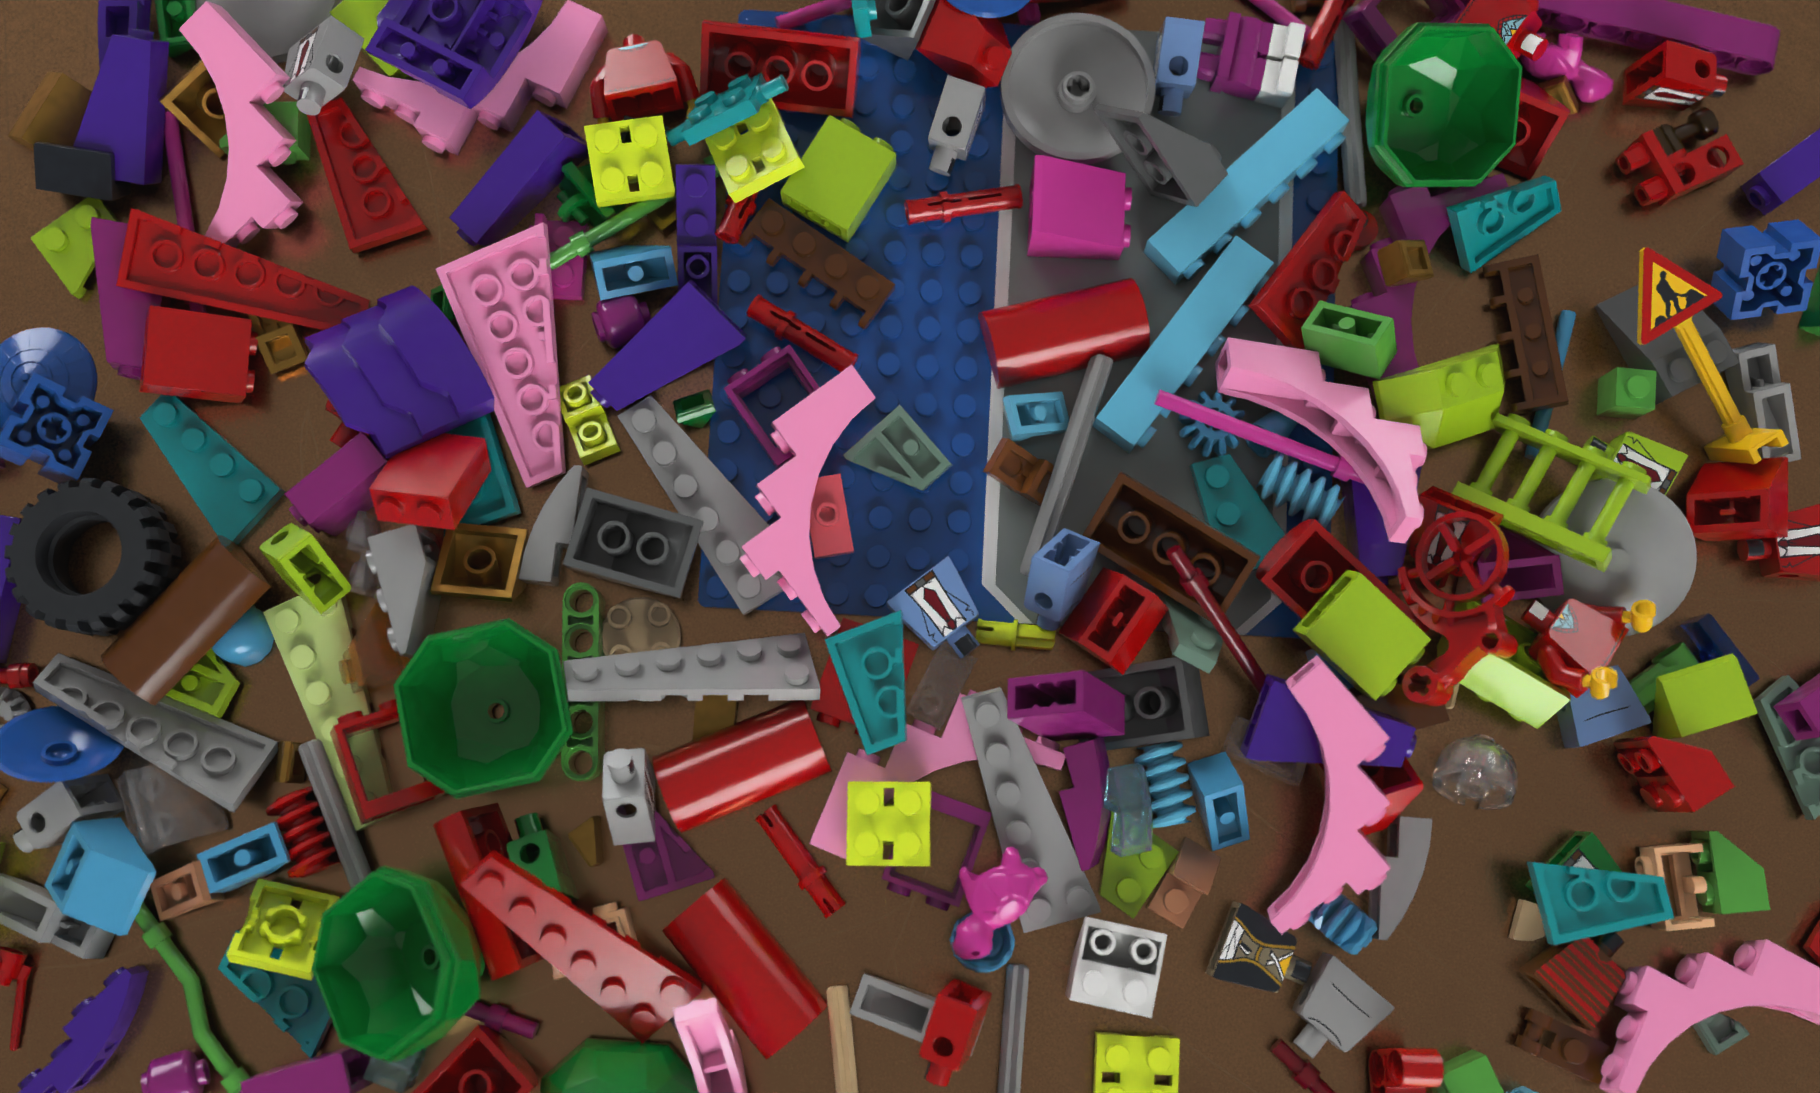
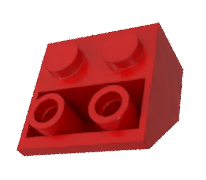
M1763 458L1756 464L1737 462L1703 464L1686 497V519L1694 537L1704 541L1788 537V458Z
M1103 567L1084 594L1081 602L1063 624L1059 633L1124 675L1169 609L1153 592L1129 577Z
M1657 736L1623 738L1613 743L1619 751L1617 757L1620 764L1627 772L1635 776L1642 787L1640 788L1642 798L1651 808L1656 809L1657 812H1695L1735 787L1711 750Z

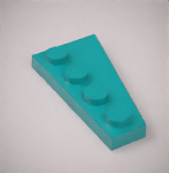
M161 394L139 417L217 536L222 535L238 544L286 493L284 489L178 396Z

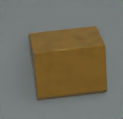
M201 59L159 101L220 158L225 153L219 147V140L227 133L225 114L215 83Z
M47 72L8 134V137L34 150V143L40 141L73 146L92 91L64 73Z
M459 523L455 530L446 529L430 589L431 594L513 602L526 588V583L519 579L523 554L528 542V530Z

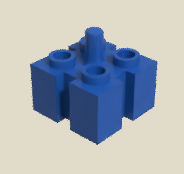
M1799 219L1768 223L1767 229L1763 233L1753 225L1722 229L1717 258L1724 264V267L1719 271L1713 272L1711 286L1722 292L1723 296L1713 304L1730 320L1759 317L1764 307H1769L1775 314L1806 311L1813 282L1805 275L1807 269L1817 268L1820 255V236Z
M34 372L26 382L11 409L20 414V418L11 414L0 430V457L18 466H22L27 459L42 465L37 473L38 475L58 484L68 480L77 481L92 454V451L83 448V445L91 447L100 438L114 410L83 395L76 403L64 398L62 395L66 387Z

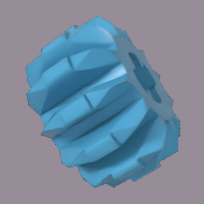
M1218 390L1214 393L1212 400L1206 391H1201L1198 394V402L1188 399L1239 420L1245 416L1244 410H1232V407L1237 402L1236 397H1231L1226 403L1222 402L1223 394L1218 393ZM1181 414L1178 417L1179 422L1187 425L1179 431L1180 437L1192 436L1193 439L1187 448L1192 451L1198 444L1201 445L1203 457L1210 455L1212 447L1218 456H1223L1227 452L1226 446L1235 449L1240 443L1236 435L1218 428L1216 431H1213L1212 426L1208 429L1204 423Z
M1342 893L1328 904L1320 903L1310 911L1311 916L1308 919L1336 945L1347 953L1357 955L1363 947H1367L1373 939L1372 936L1378 930L1376 922Z

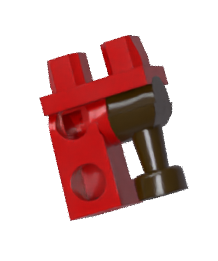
M1703 107L1691 113L1687 123L1676 128L1664 124L1641 134L1616 158V163L1622 173L1628 175L1639 169L1645 181L1634 188V195L1641 206L1656 202L1662 206L1706 184L1726 178L1744 164L1727 134L1693 151L1687 152L1683 145L1684 143L1693 138L1704 141L1718 133V120L1710 109ZM1716 149L1721 150L1725 154L1726 164L1723 163Z

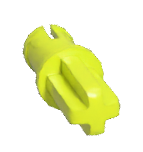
M978 619L976 640L979 644L1009 646L1011 651H1015L1016 647L1053 650L1055 646V630H1045L1038 625L1018 624V619H1014V623Z

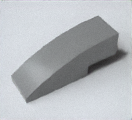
M1757 342L1732 349L1740 363L1726 369L1725 375L1731 397L1740 415L1746 417L1751 428L1782 429L1789 442L1784 447H1760L1757 451L1761 459L1787 457L1788 462L1802 459L1790 383L1781 382L1775 344Z
M574 465L561 479L545 502L531 530L519 574V579L526 584L558 587L563 548L568 549L588 485L589 473L583 466Z
M1398 816L1388 826L1387 856L1384 857L1391 869L1386 872V879L1378 887L1369 891L1368 916L1376 922L1378 929L1372 936L1374 939L1388 940L1401 922L1415 896L1424 872L1430 847L1432 819Z
M0 873L1 924L39 943H52L82 959H104L115 934L62 914L46 888Z
M863 974L849 1014L922 1042L936 998L875 976ZM982 1022V1024H981V1027H980V1030H979L978 1036H977V1038H976V1041H975V1044H974V1047H973V1049H972V1052H971L970 1057H971L972 1054H973V1051H974V1048H975L977 1039H978V1037H979V1034H980V1031H981L983 1022Z

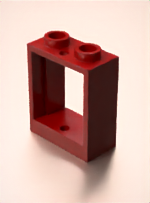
M396 699L378 705V712L363 716L362 711L343 715L337 719L339 724L334 725L330 732L361 825L441 798L446 793L423 777V783L368 801L347 738L400 721Z

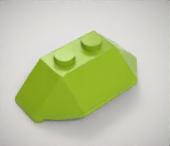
M1499 344L1486 346L1372 381L1379 418L1381 420L1419 425L1423 443L1429 449H1435L1495 429L1493 418L1496 413H1499L1506 383Z

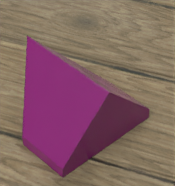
M1499 526L1509 548L1508 568L1499 586L1503 588L1510 585L1515 590V595L1511 600L1564 595L1560 556L1524 536ZM1496 543L1485 549L1476 563L1477 573L1483 583L1489 579L1496 565ZM1490 593L1486 597L1480 599L1481 603H1485L1494 595Z

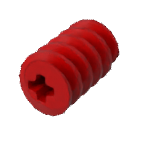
M312 786L293 791L276 799L265 810L267 816H280L275 822L278 823L281 832H286L282 837L286 847H291L288 850L291 859L289 862H297L287 871L289 878L309 877L341 864V861L328 862L327 858L336 851L335 846L322 845V842L331 835L329 831H317L316 827L325 820L323 815L312 816L311 814L319 806L317 800H306V796L313 791Z

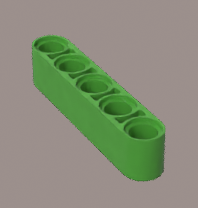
M574 583L567 588L563 596L562 672L564 682L563 661L605 656L602 642L605 599L600 591L588 583ZM582 593H591L593 596L592 607L586 612H578L575 606L578 596ZM583 632H590L593 637L591 648L586 652L579 653L575 647L576 638ZM568 701L574 731L561 749L562 770L572 780L592 781L599 777L603 771V755L605 754V701ZM587 711L592 716V727L586 733L580 734L575 729V718L581 712ZM586 751L592 757L593 763L591 769L586 774L581 775L576 771L574 761L578 754Z

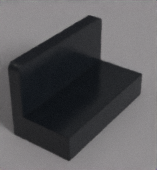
M42 141L34 143L36 189L114 201L131 194V183L115 180V157L113 153Z

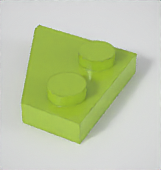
M87 197L30 237L69 292L78 299L85 295L87 289L83 286L95 267L90 225L92 217L119 222L102 199Z
M210 649L165 696L221 719L240 682L221 658Z
M1113 806L1110 813L1107 843H1105L1104 865L1098 894L1134 919L1179 851L1119 808Z

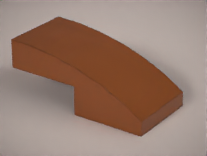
M1001 438L983 472L1041 507L1054 465L1046 459H1038L1009 438Z

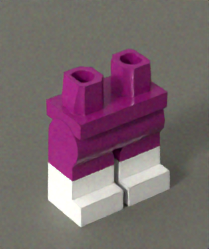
M1231 11L1226 20L1206 18L1202 43L1217 46L1218 50L1216 55L1200 52L1197 78L1211 82L1209 91L1217 93L1223 91L1232 96L1283 109L1293 93L1306 25L1291 22L1289 26H1282L1263 22L1254 17H1241L1240 13Z

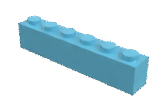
M1316 88L1226 169L1228 175L1198 207L1186 205L1147 240L1144 254L1175 285L1184 277L1191 280L1206 265L1203 260L1212 251L1216 255L1220 254L1233 240L1231 236L1233 232L1240 226L1245 230L1249 228L1261 216L1262 212L1259 209L1268 201L1272 204L1279 201L1290 189L1287 184L1295 176L1303 179L1317 165L1318 162L1315 158L1324 150L1328 154L1332 153L1344 141L1346 137L1342 133L1350 120Z
M1236 235L1100 411L1092 427L1129 454L1136 445L1143 449L1157 431L1151 425L1159 414L1167 418L1171 413L1170 410L1154 404L1158 391L1161 389L1175 395L1182 384L1190 388L1203 370L1198 363L1206 353L1213 357L1227 339L1221 333L1229 323L1234 327L1238 325L1249 310L1244 303L1251 294L1256 296L1270 278L1267 273L1274 262Z

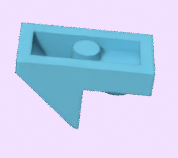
M1063 392L1020 394L1003 397V410L1010 439L1013 442L1017 443L1038 435L1066 432L1069 415Z

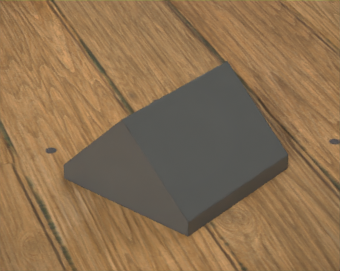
M875 0L877 19L870 20L872 37L861 39L905 60H909L920 39L935 0Z

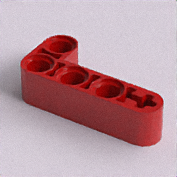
M1435 1048L1375 1049L1370 1054L1369 1079L1371 1093H1426V1087H1438L1443 1081V1061L1440 1053Z

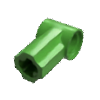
M1684 642L1676 643L1659 653L1652 659L1653 664L1629 681L1647 713L1654 710L1656 678L1658 676L1700 664Z

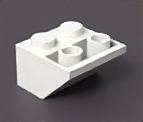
M1085 916L1073 952L1065 995L1072 1001L1152 1018L1167 934Z

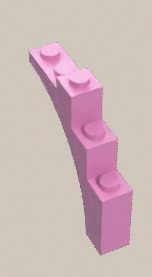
M567 0L553 22L529 46L518 52L512 64L495 87L472 109L438 93L436 89L421 81L387 77L359 67L352 80L362 92L361 98L367 103L380 109L386 105L394 109L395 114L401 119L414 124V127L423 138L421 142L425 146L441 154L444 150L458 155L477 119L491 129L498 130L499 127L513 132L532 95L539 102L547 106L553 107L554 104H557L567 109L604 41L608 30L601 14Z
M206 1L179 30L199 54L215 83L226 121L229 145L227 179L219 208L205 236L236 247L239 243L245 244L258 234L260 228L257 226L258 224L263 229H277L278 227L283 229L296 219L298 213L295 210L303 203L270 168L271 166L276 167L282 164L290 156L291 150L289 148L297 140L263 106L265 103L270 104L282 95L284 92L283 85L290 77L222 6Z
M1227 338L1215 363L1218 393L1246 399L1278 411L1305 426L1327 442L1352 466L1369 489L1382 515L1389 541L1405 544L1415 528L1420 527L1424 516V509L1422 504H1419L1417 494L1418 477L1416 470L1425 463L1427 446L1423 443L1420 426L1375 419L1376 409L1371 405L1369 388L1326 382V373L1324 369H1321L1319 352Z
M850 365L772 422L771 426L775 431L770 434L771 438L783 454L791 451L794 458L756 485L760 491L755 496L758 503L768 516L775 512L779 519L742 545L741 548L746 554L739 558L753 578L761 574L767 580L779 571L783 577L777 583L791 601L798 597L807 609L801 613L804 620L814 633L822 629L827 636L841 626L824 599L813 566L809 538L811 503L819 472L832 445L849 422L876 398L853 365Z
M1318 655L1285 681L1291 693L1307 713L1318 738L1325 770V803L1320 830L1307 862L1290 887L1267 908L1270 922L1281 935L1289 928L1295 930L1306 923L1311 916L1310 911L1320 903L1328 904L1335 900L1343 891L1342 886L1345 883H1348L1359 895L1365 889L1370 891L1378 887L1386 879V872L1391 869L1384 855L1360 829L1364 825L1367 827L1372 826L1382 819L1386 814L1385 808L1390 805V802L1382 790L1359 766V763L1363 760L1370 762L1377 758L1385 750L1386 745L1384 743L1390 738Z
M969 690L968 695L975 694V693H979V692H976V691H973V690ZM959 694L941 738L934 735L937 728L914 719L912 726L907 724V741L894 745L885 768L878 765L881 757L874 754L867 755L865 750L858 749L856 755L847 752L809 844L846 859L848 781L915 782L936 770L966 761H976L977 756L961 697L966 695ZM1038 736L1036 742L1024 737L1036 765L1056 771L1062 769L1066 757L1064 753L1058 751L1059 743L1042 736ZM884 789L885 805L894 797V789Z
M1767 939L1744 941L1734 955L1733 963L1735 967L1708 952L1686 954V957L1676 967L1675 978L1677 980L1666 976L1650 966L1628 967L1624 971L1626 979L1617 991L1618 994L1614 1005L1624 1009L1628 1014L1618 1024L1616 1030L1618 1040L1613 1053L1605 1059L1602 1065L1601 1075L1603 1078L1599 1088L1607 1093H1636L1648 1068L1671 1041L1693 1024L1722 1011L1745 1006H1760L1788 1012L1820 1025V967Z
M716 997L707 1000H695L688 1005L674 1008L675 1024L685 1046L699 1093H748L742 1051L733 1029H728Z

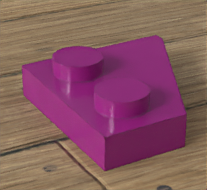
M656 810L655 841L623 845L639 902L715 878L713 871Z

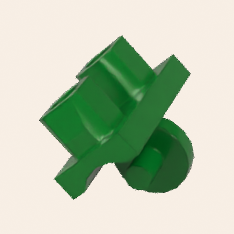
M571 161L562 166V172L565 175L559 184L561 192L557 195V199L562 205L557 214L563 222L566 223L576 219L581 226L589 222L594 228L625 210L626 204L598 208L590 163L577 168Z

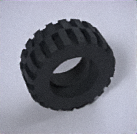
M83 478L80 483L74 480L61 482L57 485L58 491L47 488L37 495L39 502L35 505L28 503L20 512L24 516L20 524L13 523L9 532L10 535L14 536L12 545L5 546L4 558L11 561V567L5 568L7 582L17 585V587L12 589V594L17 602L27 604L25 607L26 612L35 619L43 620L45 625L91 636L94 634L101 636L117 635L119 629L125 631L169 586L171 579L175 580L179 576L180 569L174 567L175 559L181 558V546L172 543V539L178 536L174 524L165 521L167 514L160 506L151 503L150 498L110 481L103 482L96 478ZM109 522L115 527L121 541L122 553L118 569L113 577L100 589L89 594H80L73 586L68 573L70 550L74 542L84 531L94 525Z

